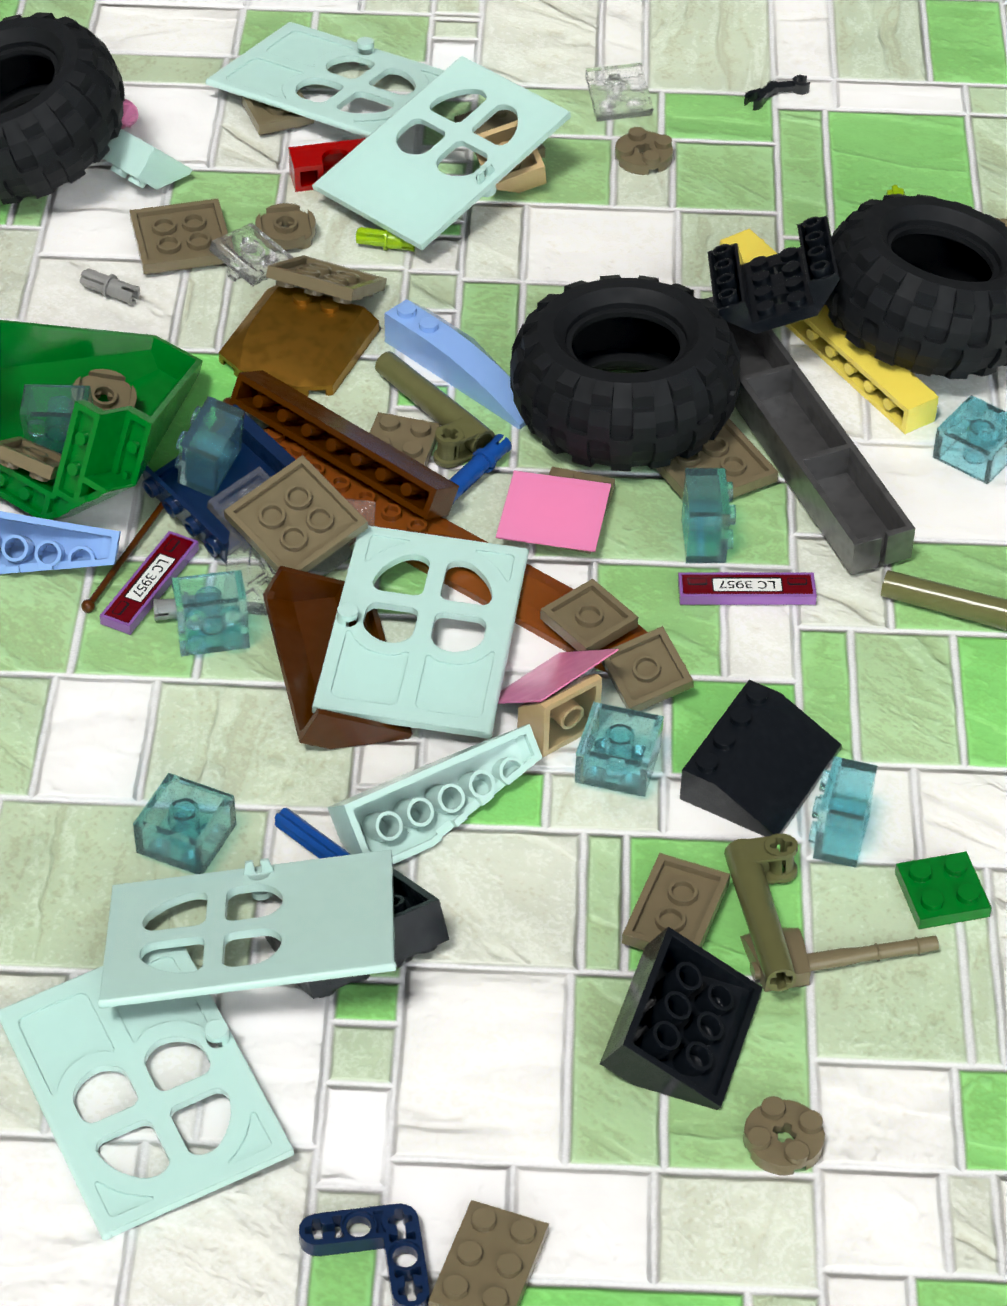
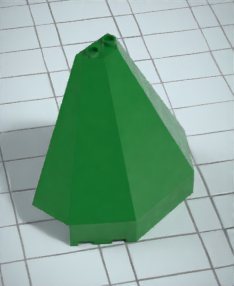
M0 320V441L20 436L62 454L56 478L48 482L31 478L29 476L30 472L20 467L19 469H11L0 464V497L33 517L59 520L72 517L135 486L198 377L203 360L156 335ZM95 369L116 371L126 377L125 382L131 388L132 385L134 386L137 393L135 408L126 406L102 410L83 399L75 401L74 408H72L71 393L73 384L80 376L81 380L89 375V371ZM101 395L98 399L102 402L109 401L106 395Z

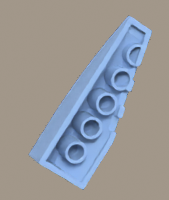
M408 299L384 313L385 342L517 429H521L526 425L513 401L510 376L473 337L432 311Z
M0 511V574L115 565L121 531Z

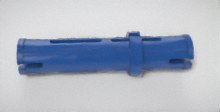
M495 435L484 448L477 449L472 454V459L449 479L459 485L454 502L481 476L492 472L495 469L496 462L512 449L511 442L507 437L499 444L504 435Z

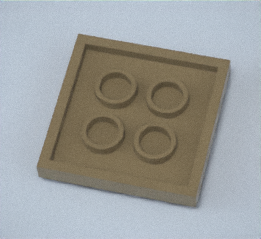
M218 198L129 210L130 221L144 274H159L166 271L188 270L196 267L218 266L234 262V252Z
M305 255L270 264L266 273V277L276 280V285L285 288H294V285L304 288V293L314 296L327 294L333 296V301L342 304H351V301L362 300L366 296L372 297L373 294L384 291L387 278Z
M728 419L714 440H709L703 445L702 451L688 459L677 456L671 459L669 466L656 468L693 512L778 482L779 473L730 419Z
M303 455L224 510V518L276 572L280 566L308 572L368 529V521Z

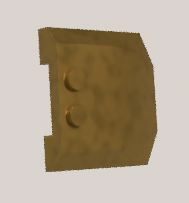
M275 285L265 291L219 351V362L222 365L225 363L230 365L234 369V375L237 377L240 372L263 370L306 396L309 395V391L326 390V396L334 395L379 332V320L363 306L352 303L342 304L333 301L332 297L306 294L304 289L296 287L285 288Z

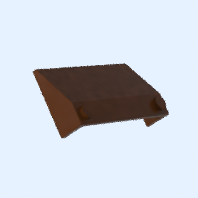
M280 566L264 591L263 598L299 743L327 749H337L410 739L413 734L411 727L385 724L318 708L315 713H312V705L345 581ZM372 609L366 614L364 627L372 636L386 642L377 609ZM355 620L349 622V627L354 626L357 622Z

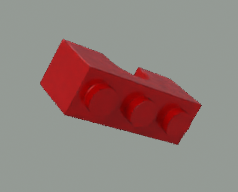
M366 138L288 147L289 172L295 192L314 190L312 185Z

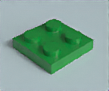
M967 851L896 863L895 875L918 930L990 917L992 907Z

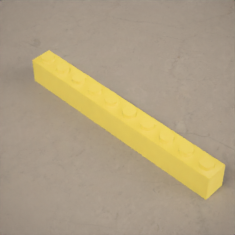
M751 229L720 240V245L737 243L744 264L759 256L768 257L778 254ZM825 304L818 316L785 325L904 434L935 421L939 396L908 369L897 365L892 366L874 358L875 355L871 352L856 347L846 339V331L834 326L828 316L829 309Z

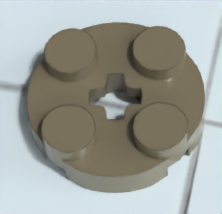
M632 127L629 129L628 134L620 137L615 144V160L618 159L619 166L627 172L649 175V170L658 168L659 173L666 170L672 163V138L668 135L645 131L642 127Z
M281 203L266 208V214L261 217L259 214L255 221L256 236L264 244V249L270 252L296 248L307 249L311 246L312 239L316 234L314 214L309 210L308 214L300 211V205Z
M95 369L89 371V375L81 380L80 376L73 384L71 393L72 408H74L75 401L83 399L102 410L126 406L135 408L137 393L134 386L132 385L131 388L125 382L126 377L116 371ZM101 395H106L109 401L102 402L98 399Z
M776 1096L767 1097L759 1107L749 1114L745 1122L744 1146H747L751 1153V1160L755 1165L769 1173L786 1176L793 1175L794 1170L802 1169L805 1166L806 1170H808L818 1162L823 1152L825 1140L822 1126L823 1118L817 1111L811 1110L801 1103L782 1100ZM777 1133H789L794 1139L787 1138L785 1142L778 1141Z

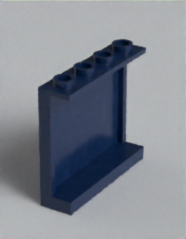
M236 404L225 410L227 421L225 426L154 472L146 466L143 472L144 481H142L145 492L151 498L156 497L162 502L165 511L173 518L176 516L183 523L189 535L192 537L197 536L204 543L209 554L213 557L218 556L226 565L253 547L224 518V510L296 460Z

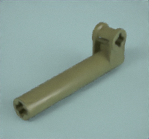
M385 352L377 359L375 370L435 422L440 423V427L435 431V440L438 444L437 450H435L433 455L434 462L444 468L457 467L461 463L472 459V454L477 449L484 448L494 438L495 433L393 352Z
M890 570L886 572L881 589L882 597L1007 631V599Z
M788 834L738 839L731 842L724 852L767 987L773 991L788 990L796 983L797 979L768 885L791 882L797 876V865L794 862V856L798 851V842Z

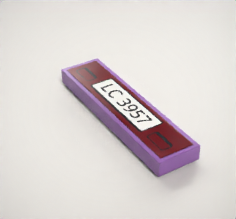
M168 531L100 614V624L131 635L152 609L153 599H160L198 552L199 542Z
M678 572L680 605H816L817 595L814 572Z

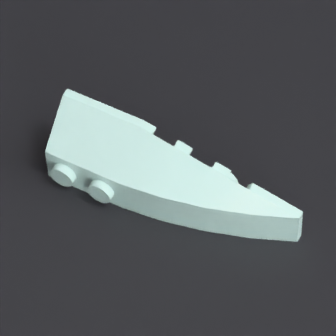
M122 128L118 137L110 140L108 143L110 151L103 158L113 164L110 169L111 171L125 179L130 174L128 181L142 189L147 184L157 190L190 175L193 170Z
M527 724L424 765L327 808L339 839L350 854L392 850L393 864H396L435 846L450 830L462 824L471 813L488 803L498 791L506 785H510L543 757L531 726Z

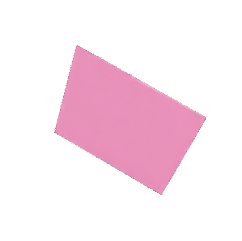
M514 471L496 538L595 552L611 484Z
M619 649L559 652L501 690L498 704L542 702Z

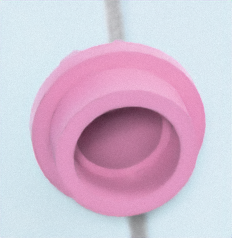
M125 99L123 101L124 112L121 119L122 129L126 127L131 128L138 119L137 107L131 101Z

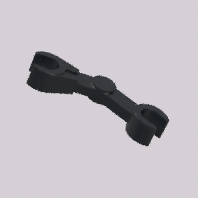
M796 75L792 81H769L763 88L746 92L744 106L753 102V111L759 110L763 107L768 97L780 92L793 91L795 94L805 95L809 93L810 82H807L806 75Z

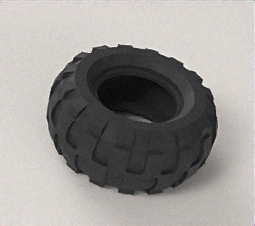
M36 12L30 17H22L21 14L3 18L0 22V200L2 204L20 203L24 198L36 196L38 199L54 193L55 188L67 182L72 184L86 174L85 169L92 163L100 162L110 151L108 143L110 140L117 138L121 130L125 94L122 76L105 43L86 27L67 16L55 18L52 13Z
M892 194L884 195L883 200L870 199L860 204L858 210L852 212L845 221H842L832 235L840 280L825 305L829 309L828 316L834 326L846 331V339L856 347L871 352L875 355L874 358L925 376H931L932 374L944 376L948 379H967L969 374L984 377L996 373L999 366H1007V227L1005 223L991 215L977 211L971 206L917 194V196Z
M620 275L600 276V280L585 282L580 280L564 286V292L561 294H548L537 303V309L528 314L512 346L510 388L513 392V401L530 432L542 439V445L553 453H567L572 455V462L592 467L595 464L611 466V471H631V467L648 466L650 469L669 466L671 459L677 456L690 458L702 451L703 445L709 440H714L735 409V402L739 396L741 354L733 332L729 330L727 321L719 315V309L708 299L695 298L694 290L678 283L672 285L661 283L659 278L641 275L638 278H621ZM619 369H622V370H638V371H644V372H637V373H616V372H610V371H607V370H619Z

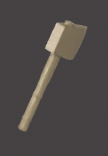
M782 928L797 977L796 983L791 988L810 985L811 971L849 966L873 960L879 962L880 959L912 954L920 955V953L939 950L937 937L928 936L882 944L874 943V945L807 953L800 929ZM750 934L740 936L750 962L753 980H759L765 992L773 991L767 987Z

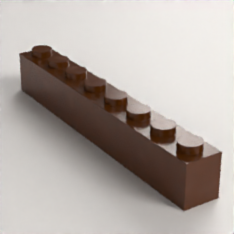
M260 370L240 372L238 374L230 403L236 404L240 409L422 518L432 519L449 515L459 485L267 372Z

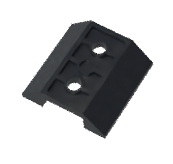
M827 215L811 217L803 223L797 224L801 247H789L775 255L768 257L759 256L744 264L737 243L731 245L722 244L715 247L712 251H708L713 303L719 309V315L724 320L755 334L818 316L840 280Z

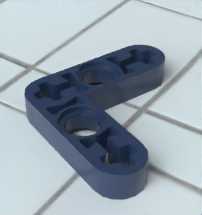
M397 1203L308 1215L300 1223L299 1243L301 1249L311 1256H328L384 1249L392 1305L428 1306L430 1288L417 1212L411 1206ZM403 1220L405 1238L398 1240L395 1221ZM356 1223L366 1224L370 1228L369 1233L362 1237L352 1236L347 1230ZM335 1227H340L341 1238H336ZM321 1230L322 1239L315 1240L313 1231ZM410 1253L416 1257L417 1261L412 1266L401 1267L394 1262V1259L399 1254ZM413 1280V1291L416 1300L408 1301L405 1282Z

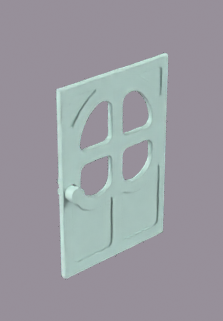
M288 22L207 78L206 84L368 137L444 70L374 48V40L370 37H361L357 42L300 24ZM344 62H358L360 66L368 65V68H370L355 79L346 78L327 70L333 65ZM395 74L411 82L415 90L412 93L400 95L374 87L373 85L385 76ZM312 84H321L340 90L324 102H314L304 99L297 94L300 88ZM356 98H365L392 107L389 110L376 113H351L340 110Z
M460 56L312 185V188L423 250L481 197L493 196L497 191L496 184L569 120L571 113L464 56ZM478 94L486 98L479 107L461 122H453L432 111V108L437 104L456 96ZM509 110L517 115L518 125L515 134L508 143L496 145L474 133L496 112ZM416 124H423L444 135L430 150L422 154L405 153L397 144L400 136ZM460 146L466 147L487 159L475 172L464 176L446 175L438 169L439 163Z
M368 525V529L359 534L355 541L313 701L312 713H315L318 708L385 724L490 739L498 708L529 550L521 547ZM415 560L423 562L429 567L424 591L419 595L382 591L374 587L376 580L386 570L401 562ZM454 567H464L474 571L487 585L492 600L486 605H478L442 598L441 593L447 571ZM372 609H385L414 614L417 616L413 635L410 638L401 642L390 643L375 638L365 629L364 621L366 614ZM440 618L474 622L484 626L485 634L482 642L472 649L459 652L446 651L439 648L432 641L434 624ZM354 620L357 622L354 626L349 627V622Z
M392 850L271 865L268 858L260 859L261 866L254 867L253 860L245 861V868L113 885L100 997L98 1000L99 1008L396 971ZM251 893L255 900H266L274 894L283 901L282 905L275 912L267 916L227 920L228 901L235 895ZM197 899L207 901L206 920L199 925L154 931L145 929L150 920L171 907ZM270 936L281 942L279 949L267 960L260 963L237 967L224 965L225 946L232 940ZM197 944L204 945L203 965L194 972H167L151 967L142 961L143 956L152 950Z
M185 946L152 950L142 958V961L147 965L167 972L189 973L197 970ZM103 966L0 1009V1023L102 1240H108L122 1232L294 1155V1150L211 994L99 1008L98 1000ZM208 1041L211 1043H217L219 1048L211 1047L208 1044ZM173 1042L191 1043L201 1048L210 1063V1069L207 1073L167 1091H161L156 1088L146 1068L147 1059L156 1048ZM103 1071H115L125 1075L138 1098L135 1105L94 1123L82 1120L74 1105V1101L83 1083L91 1076ZM211 1095H225L230 1101L231 1116L222 1142L209 1153L202 1155L192 1154L183 1142L172 1120V1115L176 1111ZM149 1126L154 1130L169 1160V1165L163 1173L155 1177L139 1178L131 1176L108 1165L98 1155L99 1147L103 1143L139 1127Z

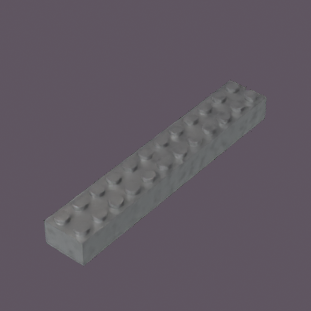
M713 297L705 298L713 303ZM727 321L729 330H732L741 354L740 389L735 407L849 573L855 574L877 568L879 561L883 565L911 558L916 528L773 330L755 334Z

